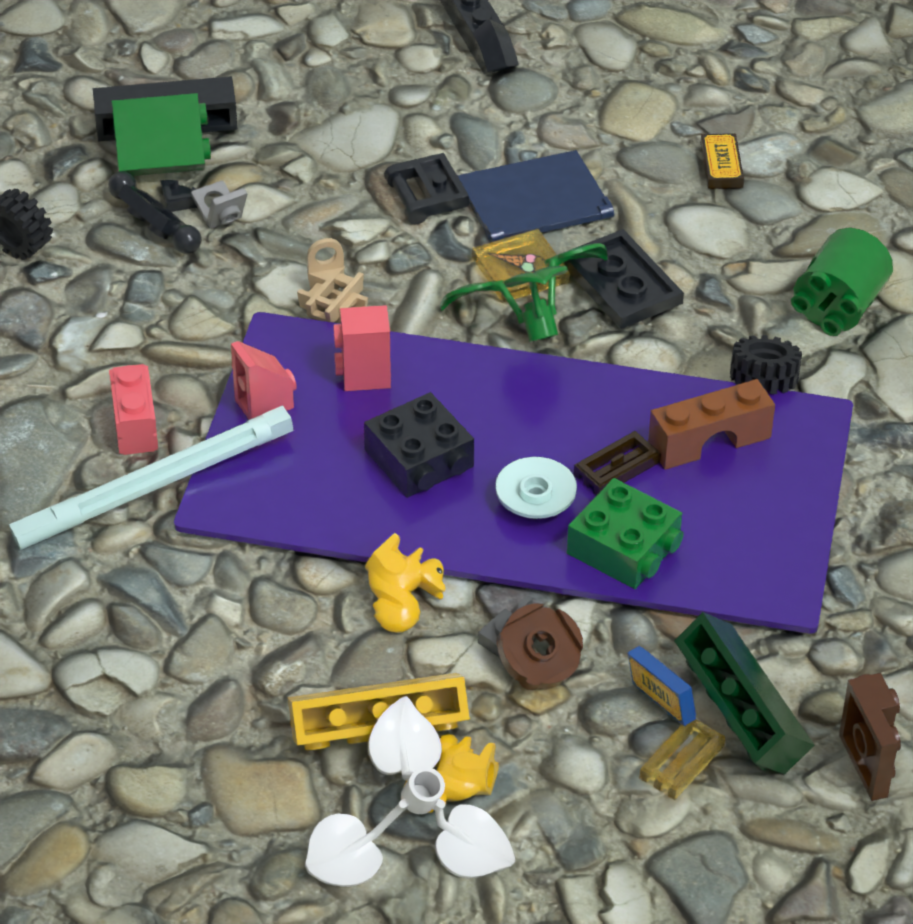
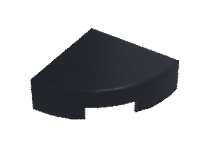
M160 180L162 195L168 210L174 212L198 208L191 196L192 191L197 190L196 188L192 187L190 189L179 185L177 180Z

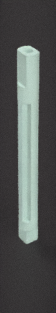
M282 405L252 418L244 424L134 472L9 524L12 536L19 549H25L163 486L294 430L291 417Z

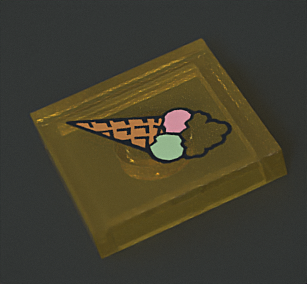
M539 229L472 248V258L488 282L505 281L513 276L527 272L534 273L539 269L549 267L545 266L544 261L557 255ZM569 271L556 276L555 287L569 283ZM549 280L545 285L536 282L538 292L548 289ZM529 283L510 288L507 287L514 299L531 294ZM495 291L502 303L507 302L501 292Z

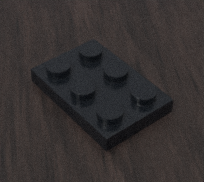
M624 229L584 244H604L608 254L607 261L589 257L569 259L561 264L562 266H567L568 273L620 329L683 304L684 292Z

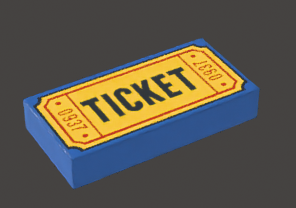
M638 646L627 652L633 684L683 726L696 719L692 687L643 647Z

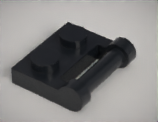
M444 153L393 164L384 172V178L388 185L395 188L405 206L404 212L411 224L423 223L428 216L469 207V195ZM415 178L426 199L417 200L406 180Z

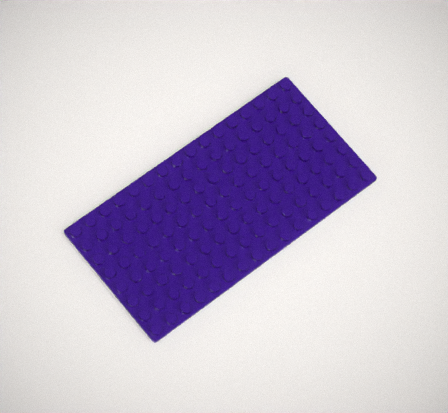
M257 312L251 319L243 343L275 356L284 369H289L292 372L297 389L293 391L294 408L287 410L291 417L294 431L193 473L174 519V528L181 533L367 562L373 552L396 533L400 537L398 549L403 555L409 556L421 547L423 548L420 563L422 564L431 558L439 559L443 565V575L696 616L704 612L721 620L813 634L817 632L853 403L848 399L789 390L785 393L777 390V394H770L769 390H766L775 403L770 439L735 448L726 433L721 431L712 435L704 443L701 450V459L666 470L661 463H658L625 482V484L682 512L681 531L684 533L679 548L674 553L669 552L663 558L655 575L651 578L646 577L636 589H633L567 554L569 524L597 496L594 493L593 486L588 488L584 484L583 477L578 479L574 475V464L633 431H636L648 441L651 410L735 386V382L390 331L391 388L345 391L343 376H336L334 353H341L342 350L341 348H335L333 325L339 323ZM233 368L205 440L244 424L249 420L235 401ZM431 392L474 438V467L460 475L446 479L428 490L421 491L407 498L365 451L364 422ZM636 446V447H634L633 449L627 451L626 453H624V455H626L627 453H629V452L633 451L634 449L638 448V446ZM527 457L549 458L563 464L571 471L577 484L576 496L573 503L565 511L547 518L519 516L505 508L497 497L496 480L499 473L508 464L518 459ZM609 461L608 463L602 465L601 467H599V468L593 470V472H595V471L601 469L602 467H604V466L610 464L611 461Z

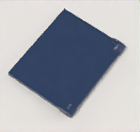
M577 150L457 175L469 195V204L482 225L490 244L614 217V208L611 202L601 191Z

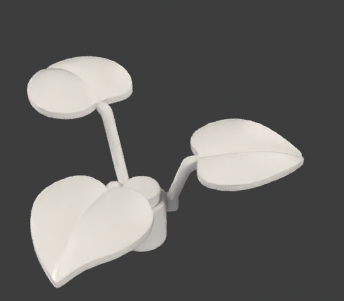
M405 696L392 704L381 715L370 734L368 742L369 756L376 769L386 775L401 772L402 778L407 781L401 792V801L368 834H366L363 823L354 816L338 813L324 818L314 828L310 836L305 861L307 872L319 881L329 885L350 887L368 881L377 873L383 860L381 851L371 841L376 839L406 809L415 814H425L432 809L435 810L437 825L444 830L435 842L437 857L446 870L458 877L477 878L509 868L514 864L515 856L503 830L482 809L472 805H458L450 812L448 821L445 820L443 812L445 802L440 799L445 789V783L441 774L433 769L439 761L442 752L440 738L432 724L421 715L411 700Z

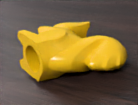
M394 533L373 552L365 565V569L368 571L370 588L378 598L372 605L375 610L374 618L385 630L400 633L412 628L420 618L419 603L411 592L419 587L441 600L443 599L442 592H445L446 587L442 582L444 569L441 561L431 558L421 564L420 560L423 553V548L421 547L409 556L403 555L398 549L400 537Z
M452 734L439 736L442 752L435 767H437L436 771L444 779L445 789L440 799L445 802V805L446 802L461 801L472 796L491 795L499 770V762H495L494 759L495 743H488L480 755H477L470 748L471 737L466 736L458 743L457 738Z

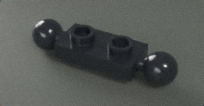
M118 171L110 177L108 189L111 195L126 202L129 205L127 211L142 221L147 220L151 223L148 227L150 231L163 239H167L169 235L172 236L174 247L183 254H191L199 249L202 241L199 230L192 225L185 224L148 192L137 189V183L132 174L126 171Z

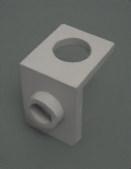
M223 180L194 190L191 193L209 229L229 224L242 218L248 195L245 188L230 193ZM207 195H220V197L212 199L210 208L205 204L204 199Z

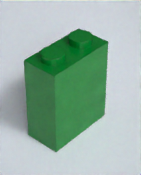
M198 93L112 100L119 171H126L133 176L205 169L204 160L211 159L209 138H202L201 125L207 124L206 104L198 102Z

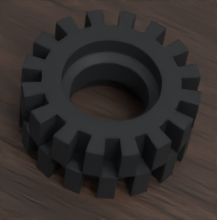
M15 188L12 191L8 189L0 195V244L3 246L2 251L6 254L11 251L13 258L17 259L20 257L21 260H26L51 240L52 236L50 235L53 233V228L49 227L52 223L50 218L44 217V214L47 213L43 207L39 209L36 206L38 201L35 198L29 200L27 192L23 191L20 194L19 189Z
M755 335L749 336V339L743 337L739 339V342L736 341L734 343L730 378L735 380L736 385L758 379L763 388L769 390L770 394H777V390H780L782 393L788 392V389L793 390L796 384L798 385L802 351H799L800 348L797 345L792 346V342L788 340L781 342L779 337H774L773 340L768 339L767 335H761V339H758Z

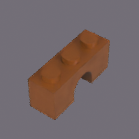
M755 379L659 407L650 411L648 442L661 453L660 463L666 470L701 459V450L704 443L712 435L721 431L726 433L735 448L770 439L775 403L759 380Z

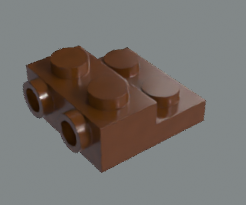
M881 673L864 674L848 680L839 737L871 801L888 798L891 779L896 774L894 765L896 753L901 748L900 736L897 728L894 726L896 714L900 712L899 698L893 688L889 689Z

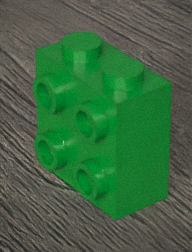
M613 478L569 524L567 554L636 589L646 577L651 578L655 575L661 561L669 552L674 553L679 548L684 535L683 531H681L682 512Z

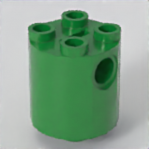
M852 227L836 230L827 238L812 258L807 270L798 277L793 288L792 307L797 312L804 314L812 323L820 326L822 331L829 336H838L842 331H849L858 325L866 309L872 305L893 273V260L888 249L877 237L864 230Z

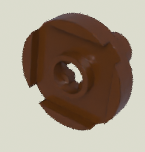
M529 604L516 610L505 622L496 639L499 657L504 668L527 690L549 689L564 683L577 670L583 649V637L576 622L566 612L560 609L554 611L543 607L545 604ZM536 637L539 642L546 640L550 646L546 650L547 655H541L532 649L534 644L532 638Z

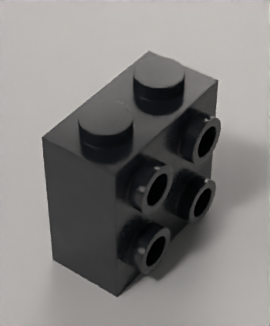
M431 392L364 422L365 451L407 498L421 491L428 490L434 485L455 475H460L474 467V438Z

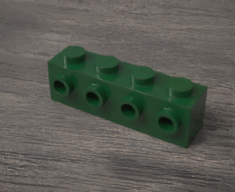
M702 612L674 640L686 658L687 665L698 676L706 688L707 695L718 706L726 718L727 725L738 736L747 750L748 757L756 766L763 770L769 768L786 774L815 746L732 624Z

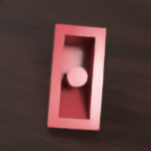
M239 341L231 343L234 397L247 418L250 420L282 405L286 411L293 409V391L297 389L292 372L289 369H284L273 355Z

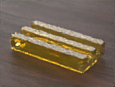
M697 719L686 726L681 725L641 767L639 779L646 783L649 779L652 780L654 788L662 791L663 788L667 789L668 796L676 800L725 746L726 737ZM694 731L699 733L688 746H685L678 753L676 759L663 773L659 771L661 766ZM708 740H710L704 746V748L692 759V761L680 772V774L675 779H673L674 776L686 765V763L698 752V750Z

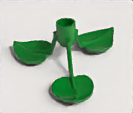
M601 243L579 246L544 261L545 266L549 267L539 269L534 273L518 274L505 281L480 282L458 287L443 297L440 303L441 312L450 303L477 291H499L516 314L518 323H525L529 342L559 335L554 315L557 314L555 308L556 276L568 271L567 266L559 265L569 259L589 257L607 261L606 246ZM549 280L548 306L546 299L540 300L536 282L545 285ZM529 283L533 302L524 304L525 312H522L507 287L510 288Z

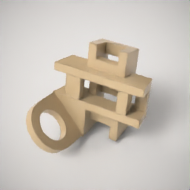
M332 238L318 240L308 249L307 274L310 291L299 289L297 295L301 308L306 309L308 317L319 321L333 323L337 321L341 323L340 308L367 307L368 297L359 294L363 290L364 274L358 272L354 278L344 274V252L341 244ZM330 247L335 249V254L328 260L320 261L315 258L316 253L322 248ZM339 287L344 288V290H343L342 292L339 291L338 289H339Z

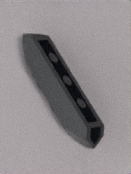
M440 0L483 74L510 69L519 65L510 36L488 0Z

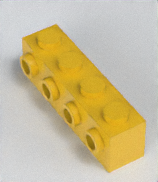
M458 673L287 697L293 741L297 745H304L305 750L330 747L331 740L347 738L348 744L368 742L370 734L381 715L392 704L405 696L411 700L415 708L432 724L436 731L458 728V721L470 720L464 676Z

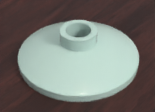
M544 457L518 459L504 467L496 480V494L501 504L509 511L527 518H547L565 511L573 503L577 490L576 480L571 471L563 464Z

